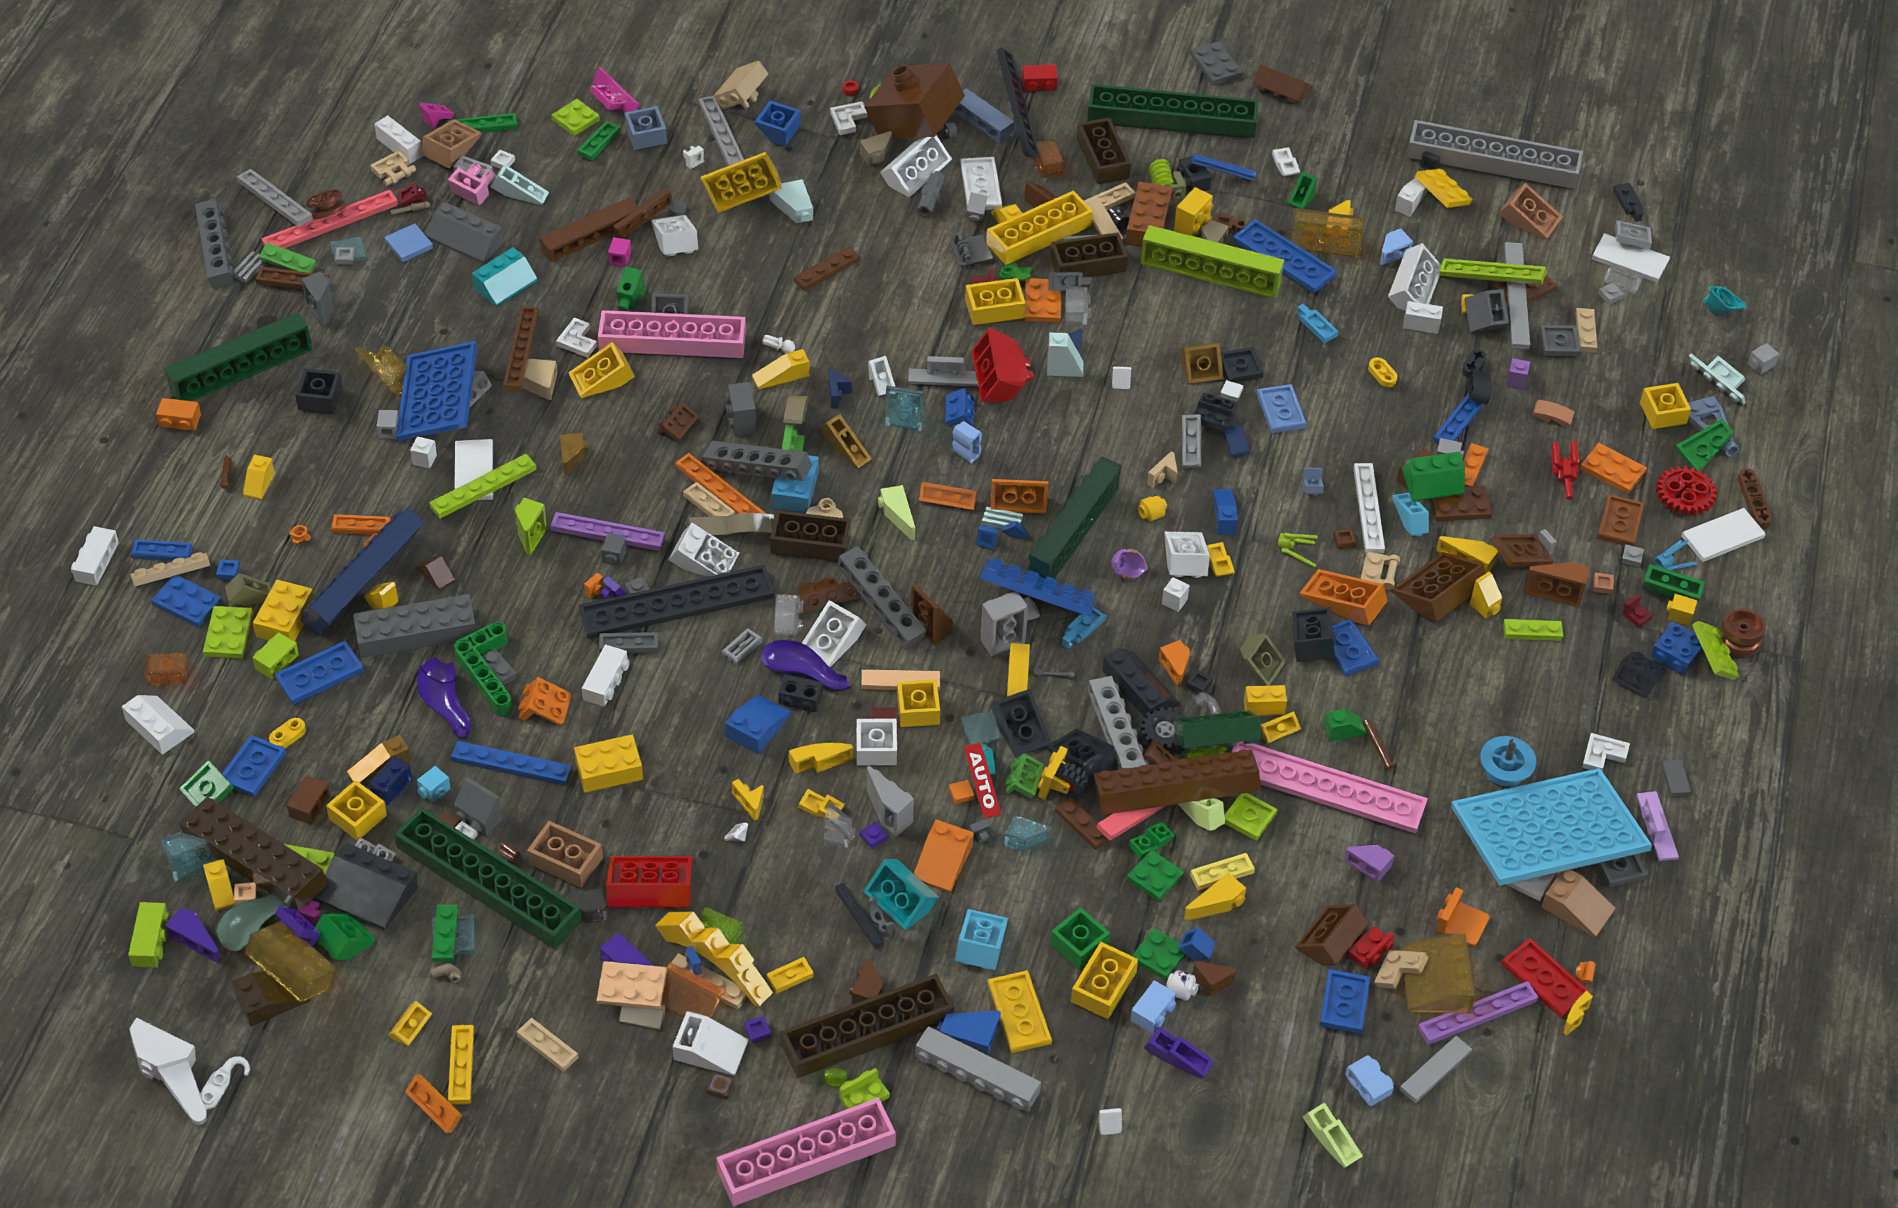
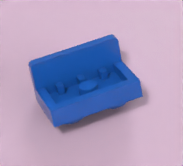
M966 388L946 395L945 422L948 426L962 421H966L971 426L974 424L975 398Z

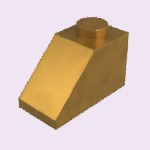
M582 433L560 435L564 475H568L585 459L584 451H588L587 440H583Z

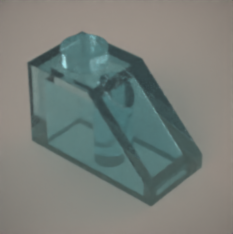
M1013 815L1005 833L1004 845L1012 849L1025 851L1048 843L1051 839L1052 827Z

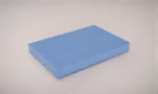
M1292 384L1257 389L1256 394L1271 433L1306 428L1307 423Z

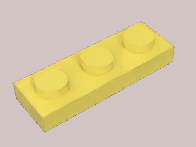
M1247 853L1192 869L1190 870V876L1197 890H1202L1213 886L1228 873L1237 879L1253 874L1255 868Z

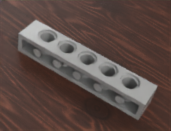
M1112 676L1089 680L1088 693L1106 741L1114 746L1118 762L1117 769L1149 765L1148 761L1143 758L1142 745L1137 742L1136 730L1131 727V717L1125 711L1124 699L1119 696L1118 684L1114 683Z

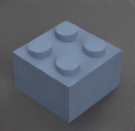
M658 106L625 112V127L634 150L667 144L666 126Z

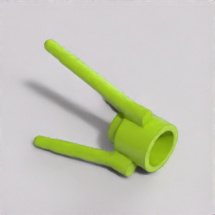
M1281 533L1278 540V547L1282 548L1281 552L1287 553L1315 568L1316 564L1289 549L1294 548L1295 542L1314 545V541L1304 539H1317V536Z

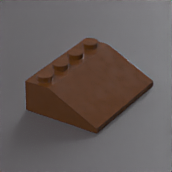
M1442 552L1391 589V591L1422 617L1438 621L1472 596L1475 581L1485 575L1486 571L1482 563Z

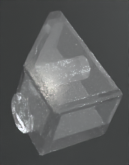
M829 803L824 817V843L848 847L849 841L853 840L855 836L853 819L834 804Z

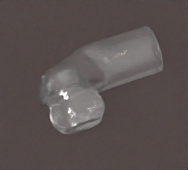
M1200 692L1195 697L1197 704L1203 705L1206 703L1211 714L1221 713L1216 699L1206 692Z

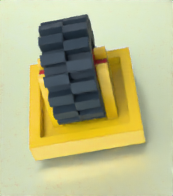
M1060 746L1058 752H1053L1049 765L1044 768L1041 775L1042 778L1037 787L1040 789L1038 797L1045 800L1051 789L1061 792L1060 795L1062 796L1065 794L1066 798L1071 796L1072 799L1082 796L1089 783V778L1085 776V771L1081 772L1080 767L1075 768L1074 764L1070 766L1069 763L1064 762L1068 749Z

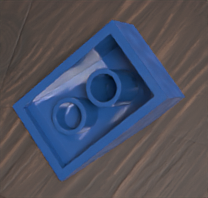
M757 695L736 709L725 722V736L759 754L789 718L791 711Z

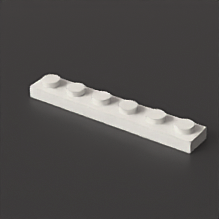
M1354 463L1353 469L1365 554L1367 551L1384 553L1385 546L1373 463Z

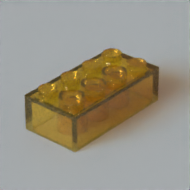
M280 921L251 933L245 954L300 1002L332 989L338 969L304 939L293 934L294 931L290 927L285 926Z

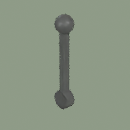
M1035 669L1034 671L1036 677L1049 675L1066 676L1072 679L1075 676L1073 671L1068 673L1047 672L1041 669Z

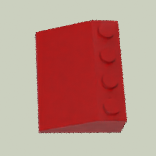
M611 856L606 884L607 907H655L658 909L664 907H675L678 909L690 907L692 856Z

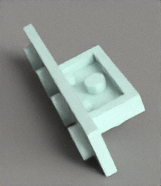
M1693 354L1689 355L1690 365L1694 370H1700L1708 381H1714L1717 388L1722 392L1726 391L1730 394L1729 397L1735 403L1739 402L1742 405L1746 403L1744 395L1736 390L1745 381V377L1719 356L1706 366Z

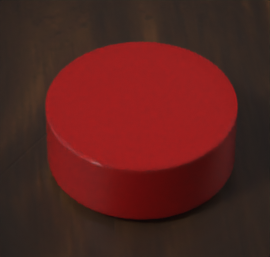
M855 81L844 82L842 85L843 94L846 96L857 95L859 93V84Z

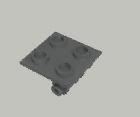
M957 232L955 233L954 240L949 241L959 266L993 260L983 234L965 238L963 233Z

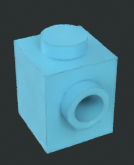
M436 766L417 779L418 793L422 798H427L432 803L442 798L451 789L449 777Z

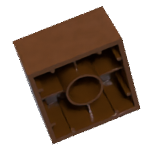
M950 62L902 65L893 68L864 108L878 135L891 131L892 139L935 137L965 97V94Z

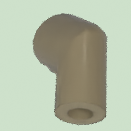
M450 963L431 968L433 978L445 975L451 979L452 983H457L462 977L460 969Z

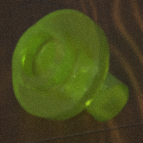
M837 1067L829 1070L825 1069V1081L830 1087L838 1088L846 1082L847 1070Z

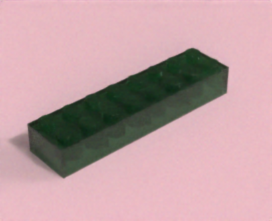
M1101 457L1098 462L1093 464L1089 475L1086 474L1084 476L1081 486L1076 487L1073 497L1069 498L1065 503L1064 509L1058 512L1055 522L1053 524L1050 523L1046 534L1039 538L1036 548L1031 549L1028 555L1030 563L1027 570L1037 572L1039 577L1045 579L1046 577L1055 579L1118 492L1121 464L1105 457Z

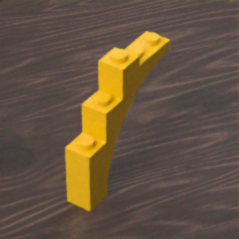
M668 912L655 925L666 942H673L686 947L693 946L697 953L720 968L739 986L754 1006H760L773 993L752 964L754 959L743 944H729L719 928H705L694 912Z

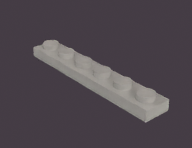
M252 169L237 176V180L241 185L296 226L300 227L313 220V216L309 211Z

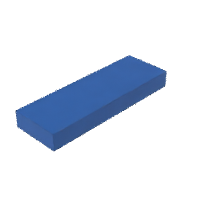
M135 539L131 557L173 561L177 558L186 559L190 557L193 547L192 543Z

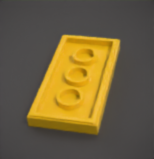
M1028 970L988 979L987 984L996 1010L1001 1011V1025L1010 1052L1015 1053L1052 1044V1039Z

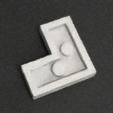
M863 102L830 108V114L839 135L856 132L853 120L867 118Z
M573 318L556 340V345L588 358L597 347V341L584 337L590 329V323Z
M1591 733L1582 768L1588 770L1600 768L1602 771L1605 758L1625 763L1630 743Z

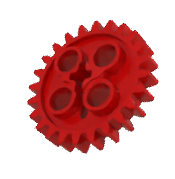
M1677 466L1676 470L1671 467L1669 472L1665 470L1664 474L1660 475L1657 481V498H1661V504L1666 503V509L1671 507L1672 513L1677 510L1679 515L1684 512L1687 517L1689 513H1692L1695 517L1697 512L1703 515L1704 511L1708 512L1710 507H1713L1717 498L1716 484H1712V478L1707 479L1708 474L1701 475V470L1695 472L1694 467L1691 470H1688L1687 466H1684V469Z

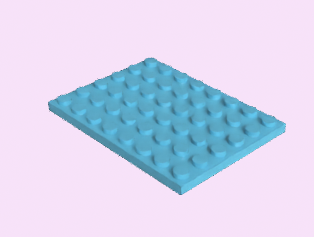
M1600 768L1452 801L1451 808L1499 886L1651 851L1652 844Z

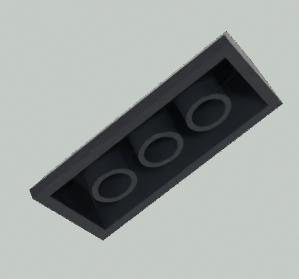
M1119 648L1104 656L1102 671L1107 677L1112 676L1114 683L1118 684L1122 694L1144 718L1148 712L1152 714V710L1155 708L1157 711H1159V707H1164V710H1168L1169 707L1173 710L1180 706V702L1133 651Z

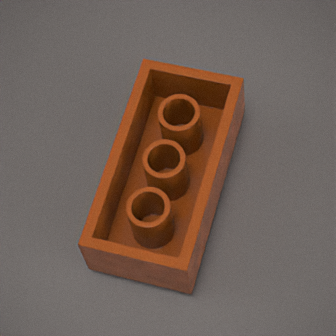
M1139 181L1127 227L1126 244L1142 246L1143 238L1149 225L1165 229L1173 187Z

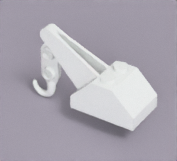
M138 1018L135 1019L130 1027L132 1044L140 1071H142L141 1074L149 1079L154 1077L162 1080L196 1125L203 1124L207 1119L206 1111L218 1104L230 1083L232 1067L238 1063L242 1064L245 1067L244 1075L246 1076L250 1071V1065L245 1058L239 1056L232 1057L224 1066L210 1076L203 1090L199 1093L191 1071V1067L196 1061L193 1045Z

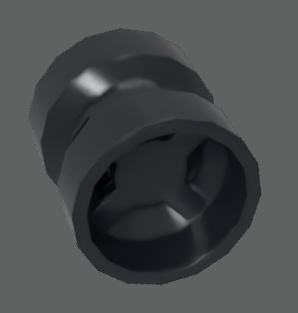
M1115 206L1108 211L1118 230H1123L1128 226L1130 218L1124 214L1121 207Z

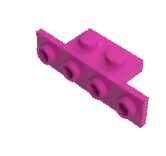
M598 67L593 80L596 85L591 86L590 89L595 98L604 104L608 110L622 109L624 112L637 110L639 103L601 67Z

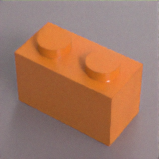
M162 398L156 413L159 427L195 431L201 416L198 402Z

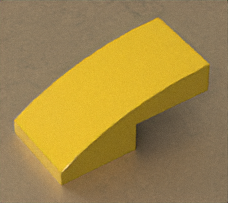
M1223 542L1206 545L1210 555L1209 565L1214 575L1220 577L1234 574L1235 571L1230 556H1227Z
M807 789L798 808L815 816L836 821L845 804L828 794L824 798Z
M1586 991L1581 995L1571 1008L1563 1031L1565 1035H1568L1581 1024L1584 1016L1583 1012L1589 1008L1593 998L1589 992Z

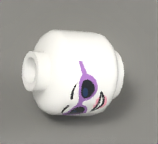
M1177 970L1174 974H1170L1166 987L1175 992L1176 998L1187 1001L1191 995H1196L1199 984H1196L1194 975Z

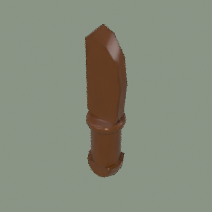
M229 456L224 457L223 470L221 472L220 486L223 489L229 486L232 460Z

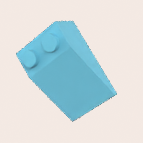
M968 909L959 937L955 961L964 965H975L987 970H996L1008 918Z

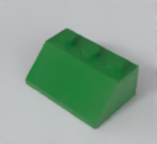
M1460 451L1410 458L1402 467L1412 502L1464 494L1465 466Z

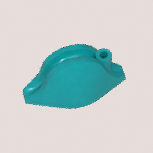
M1709 286L1710 294L1703 299V302L1708 305L1709 311L1715 315H1725L1746 308V304L1729 290L1719 286Z

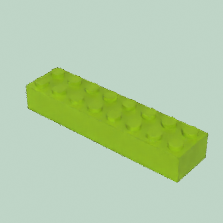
M1149 225L1143 238L1140 264L1275 299L1281 285L1284 259Z

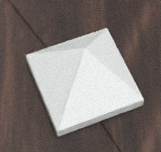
M741 823L735 825L724 839L726 841L745 842L748 824Z

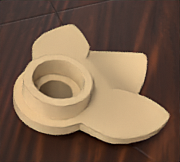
M830 498L821 499L817 506L810 507L806 514L843 518L842 511L836 508L835 503Z

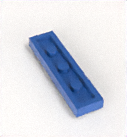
M1468 393L1436 433L1433 442L1439 444L1440 438L1456 441L1484 404L1469 400Z

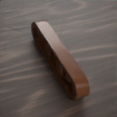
M1748 468L1742 469L1738 476V483L1748 510L1760 528L1766 529L1770 526L1772 515L1758 478L1753 470ZM1748 489H1753V490H1755L1757 493H1756V494L1749 493V492H1748ZM1753 503H1758L1762 507L1757 508L1753 505Z

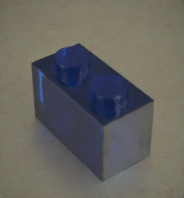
M393 756L369 782L370 791L382 799L385 805L388 806L412 779L410 764Z

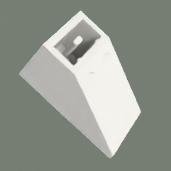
M691 523L682 533L668 560L683 570L709 577L730 572L739 552L694 523Z
M687 1011L673 1045L674 1060L735 1076L748 1039L709 1017Z

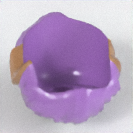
M1121 549L1116 552L1111 560L1116 576L1124 580L1136 579L1148 570L1144 557L1134 549Z

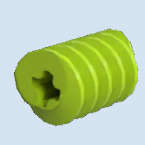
M1165 159L1154 161L1149 167L1152 184L1174 185L1169 162Z

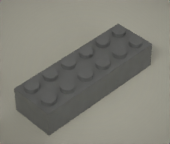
M469 594L353 614L361 658L456 642L476 632Z

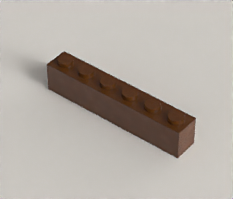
M628 197L539 237L541 251L553 262L615 234L614 225L637 210L639 206L631 197Z

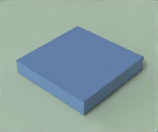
M416 224L384 237L385 242L402 262L433 249V244Z

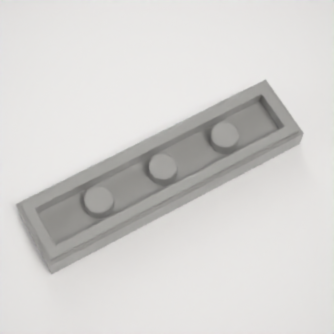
M1455 1036L1400 1086V1091L1414 1103H1417L1471 1053L1472 1048Z

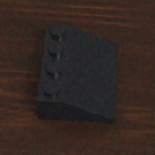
M346 842L336 853L325 873L328 884L313 899L385 930L418 889L417 872Z

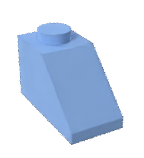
M1402 229L1392 231L1386 235L1380 259L1381 265L1402 258L1405 251L1412 248L1413 241Z

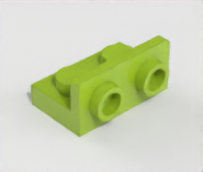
M876 1068L863 1072L860 1077L852 1081H846L839 1088V1099L847 1109L877 1098L881 1102L890 1098V1093L878 1078Z

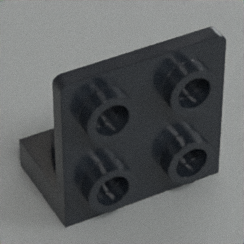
M1632 652L1621 660L1612 680L1647 698L1657 679L1664 675L1667 669L1661 663L1647 659L1640 652Z

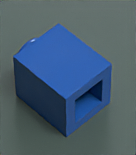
M1195 928L1184 933L1178 949L1194 962L1208 960L1212 956L1213 947L1216 942L1200 928Z

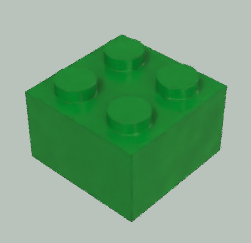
M1080 907L1051 931L1050 945L1077 969L1081 970L1087 965L1100 942L1109 945L1110 932Z

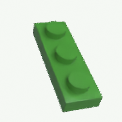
M266 242L259 256L261 261L286 270L312 273L316 265V260L268 242Z

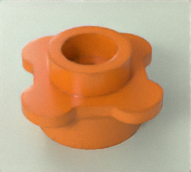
M303 525L293 527L289 532V535L293 538L292 542L299 544L309 541L311 535L307 533L308 528Z

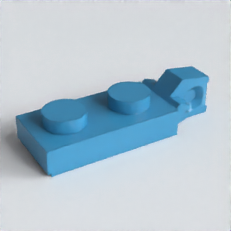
M1304 304L1298 306L1296 314L1300 317L1301 322L1323 343L1338 336V330L1317 310H1309Z
M1094 607L1090 617L1081 614L1067 626L1061 645L1068 649L1075 642L1077 644L1080 641L1082 642L1106 620V615Z

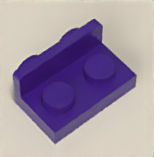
M279 906L275 914L281 918L283 928L306 949H311L321 932L296 909Z

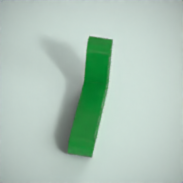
M495 622L459 639L454 644L457 662L495 714L505 717L512 712L511 696L482 658V655L494 648L497 650L507 643L506 626L501 622Z

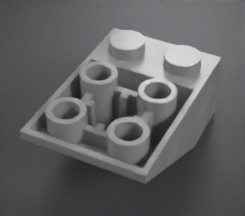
M867 766L866 791L881 825L897 837L913 823L914 799L908 792L898 788L893 781L886 779L880 771Z

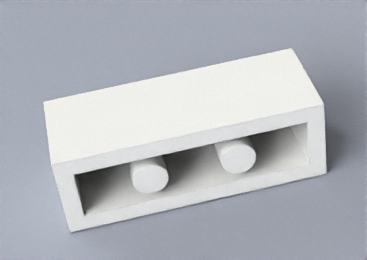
M386 116L375 123L377 139L394 153L400 150L409 159V164L423 156L421 155V141L391 117Z
M93 527L91 533L86 537V543L83 548L79 550L76 562H73L71 566V572L76 582L98 585L119 543L115 530Z
M608 645L604 646L582 687L584 701L605 707L607 701L612 699L615 686L620 684L622 673L629 666L627 651Z

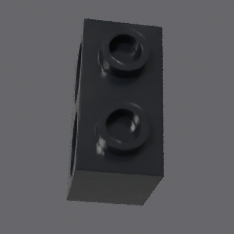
M785 674L778 692L779 704L804 711L817 712L823 696V683Z

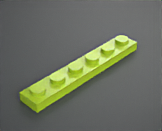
M1443 259L1439 270L1440 276L1541 285L1547 272L1546 267L1456 259Z
M524 454L429 502L430 508L441 519L535 471L536 464L527 454Z

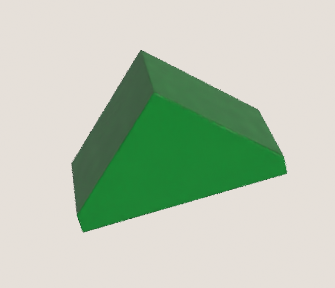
M1302 171L1288 203L1304 210L1315 197L1318 178Z

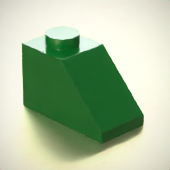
M1346 709L1326 712L1323 728L1329 742L1367 735L1360 716Z

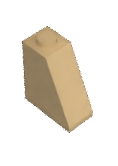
M529 359L523 389L551 400L557 377L556 361Z

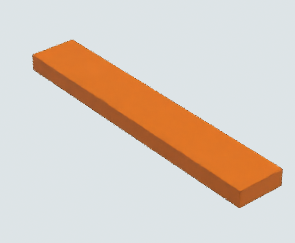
M690 453L675 462L676 468L695 483L698 482L734 510L735 514H766Z

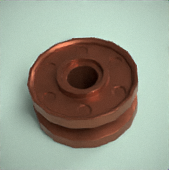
M339 189L326 190L306 200L307 207L313 208L310 211L313 218L327 217L338 213L346 207L345 201L340 199L342 193Z

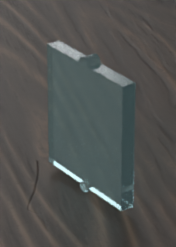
M361 236L330 242L332 248L331 255L334 256V260L336 248L352 247L355 249L354 261L366 259L365 245L362 243Z
M992 711L961 717V723L970 745L975 742H983V744L987 745L989 742L1002 740Z

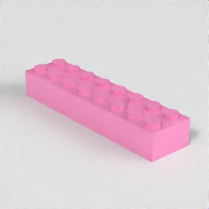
M602 310L598 333L599 351L613 342L622 353L743 358L746 319L745 317Z
M877 1098L716 1157L717 1171L732 1205L736 1206L894 1147L896 1133L880 1099Z

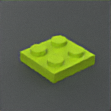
M575 99L553 113L552 120L573 136H576L598 122L600 116L580 100Z
M1248 793L1240 794L1224 815L1225 824L1257 841L1276 816L1278 809Z

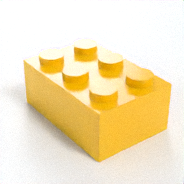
M1018 278L966 285L965 301L972 325L1025 318L1026 303Z
M276 580L253 621L256 637L269 640L279 632L295 642L304 625L301 622L305 616L303 612L314 599L313 589Z
M633 734L574 747L575 761L584 793L643 780L642 764Z
M1100 942L1072 988L1071 1002L1109 1019L1137 972L1138 959Z

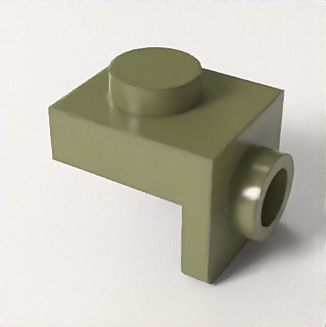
M1180 171L1173 172L1174 185H1170V187H1173L1171 200L1184 198L1186 180L1182 178Z

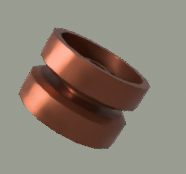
M1735 609L1728 612L1724 617L1720 631L1723 635L1721 638L1724 644L1730 650L1729 654L1744 658L1755 655L1760 649L1766 625L1762 617L1753 611Z

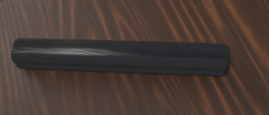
M844 883L836 885L835 892L873 948L878 949L882 947V937Z

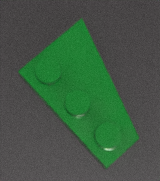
M1721 419L1677 444L1676 449L1687 463L1694 467V471L1697 472L1702 470L1733 436V430Z

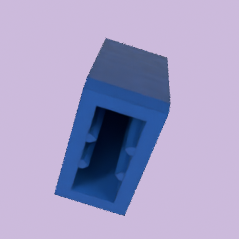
M1001 1011L946 1014L944 1022H939L937 1031L988 1055L1001 1023Z

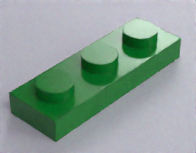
M606 120L577 149V154L592 161L621 132V126Z
M437 905L432 962H454L458 905Z

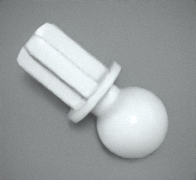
M765 335L763 338V344L775 348L776 351L780 348L784 353L794 352L795 344L791 340L783 342L782 337L778 339L769 335Z

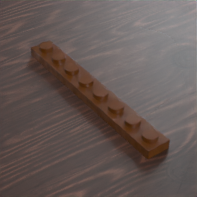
M521 306L503 382V391L512 393L522 392L538 320L539 307Z

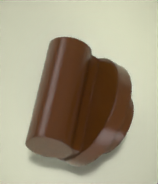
M503 842L497 851L500 854L499 856L509 863L510 861L515 862L516 858L520 856V852L506 842Z

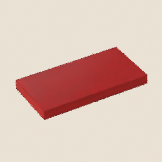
M1531 938L1501 961V965L1521 983L1528 981L1538 998L1561 1019L1570 1013L1571 1008L1581 995L1586 991L1591 994L1585 986Z

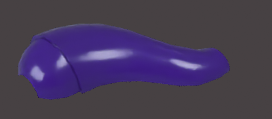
M437 657L431 658L422 667L420 666L417 676V687L420 697L431 709L452 726L455 736L466 739L470 733L471 721L455 694V667L452 662L447 664L441 662Z

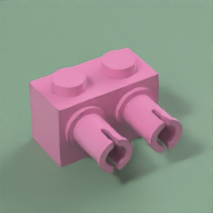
M473 162L467 171L457 168L448 181L452 193L480 206L488 197L489 191L487 186L496 175L493 171L487 169L481 178L476 177L482 168L479 164Z

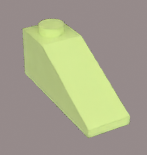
M903 485L881 489V497H878L879 508H883L884 515L907 537L915 540V525Z
M1215 798L1178 804L1197 825L1206 830H1215L1217 827L1225 824L1223 802Z

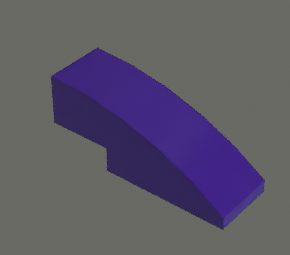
M1160 1026L1152 1033L1144 1046V1049L1166 1063L1201 1078L1205 1077L1214 1062L1213 1059L1181 1036L1176 1039Z

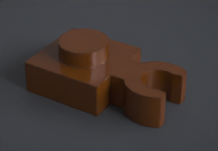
M1216 214L1215 217L1216 222L1229 226L1228 233H1231V230L1239 232L1244 228V219L1233 220V216Z

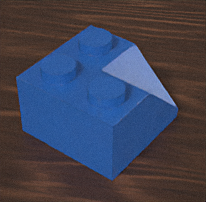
M769 101L755 120V125L771 142L786 147L801 126L800 110Z

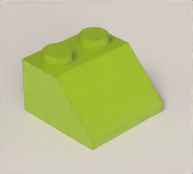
M523 498L521 503L515 507L514 514L517 520L518 536L527 555L531 556L547 530L545 505Z

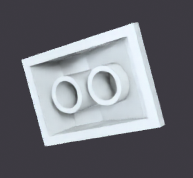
M686 215L651 220L660 250L664 255L674 256L680 252L688 254L698 250L697 230Z
M1165 532L1169 574L1174 577L1187 575L1200 578L1208 576L1210 555L1203 534L1200 532Z
M829 600L802 644L813 649L831 667L857 641L867 624L858 616Z

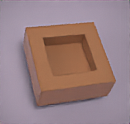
M1595 573L1593 577V592L1612 594L1614 575Z

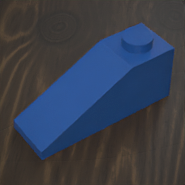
M1232 489L1213 490L1217 535H1236L1238 516Z

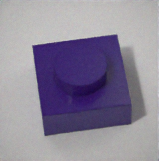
M876 821L859 831V836L871 849L888 839L887 833Z
M764 1016L744 1022V1028L751 1044L771 1037V1031Z

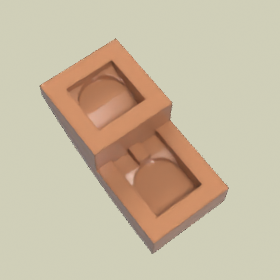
M1538 400L1535 404L1533 415L1547 423L1552 419L1568 428L1571 425L1574 411L1553 402Z

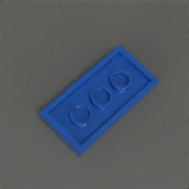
M344 641L275 673V679L294 705L364 672V668L347 642Z

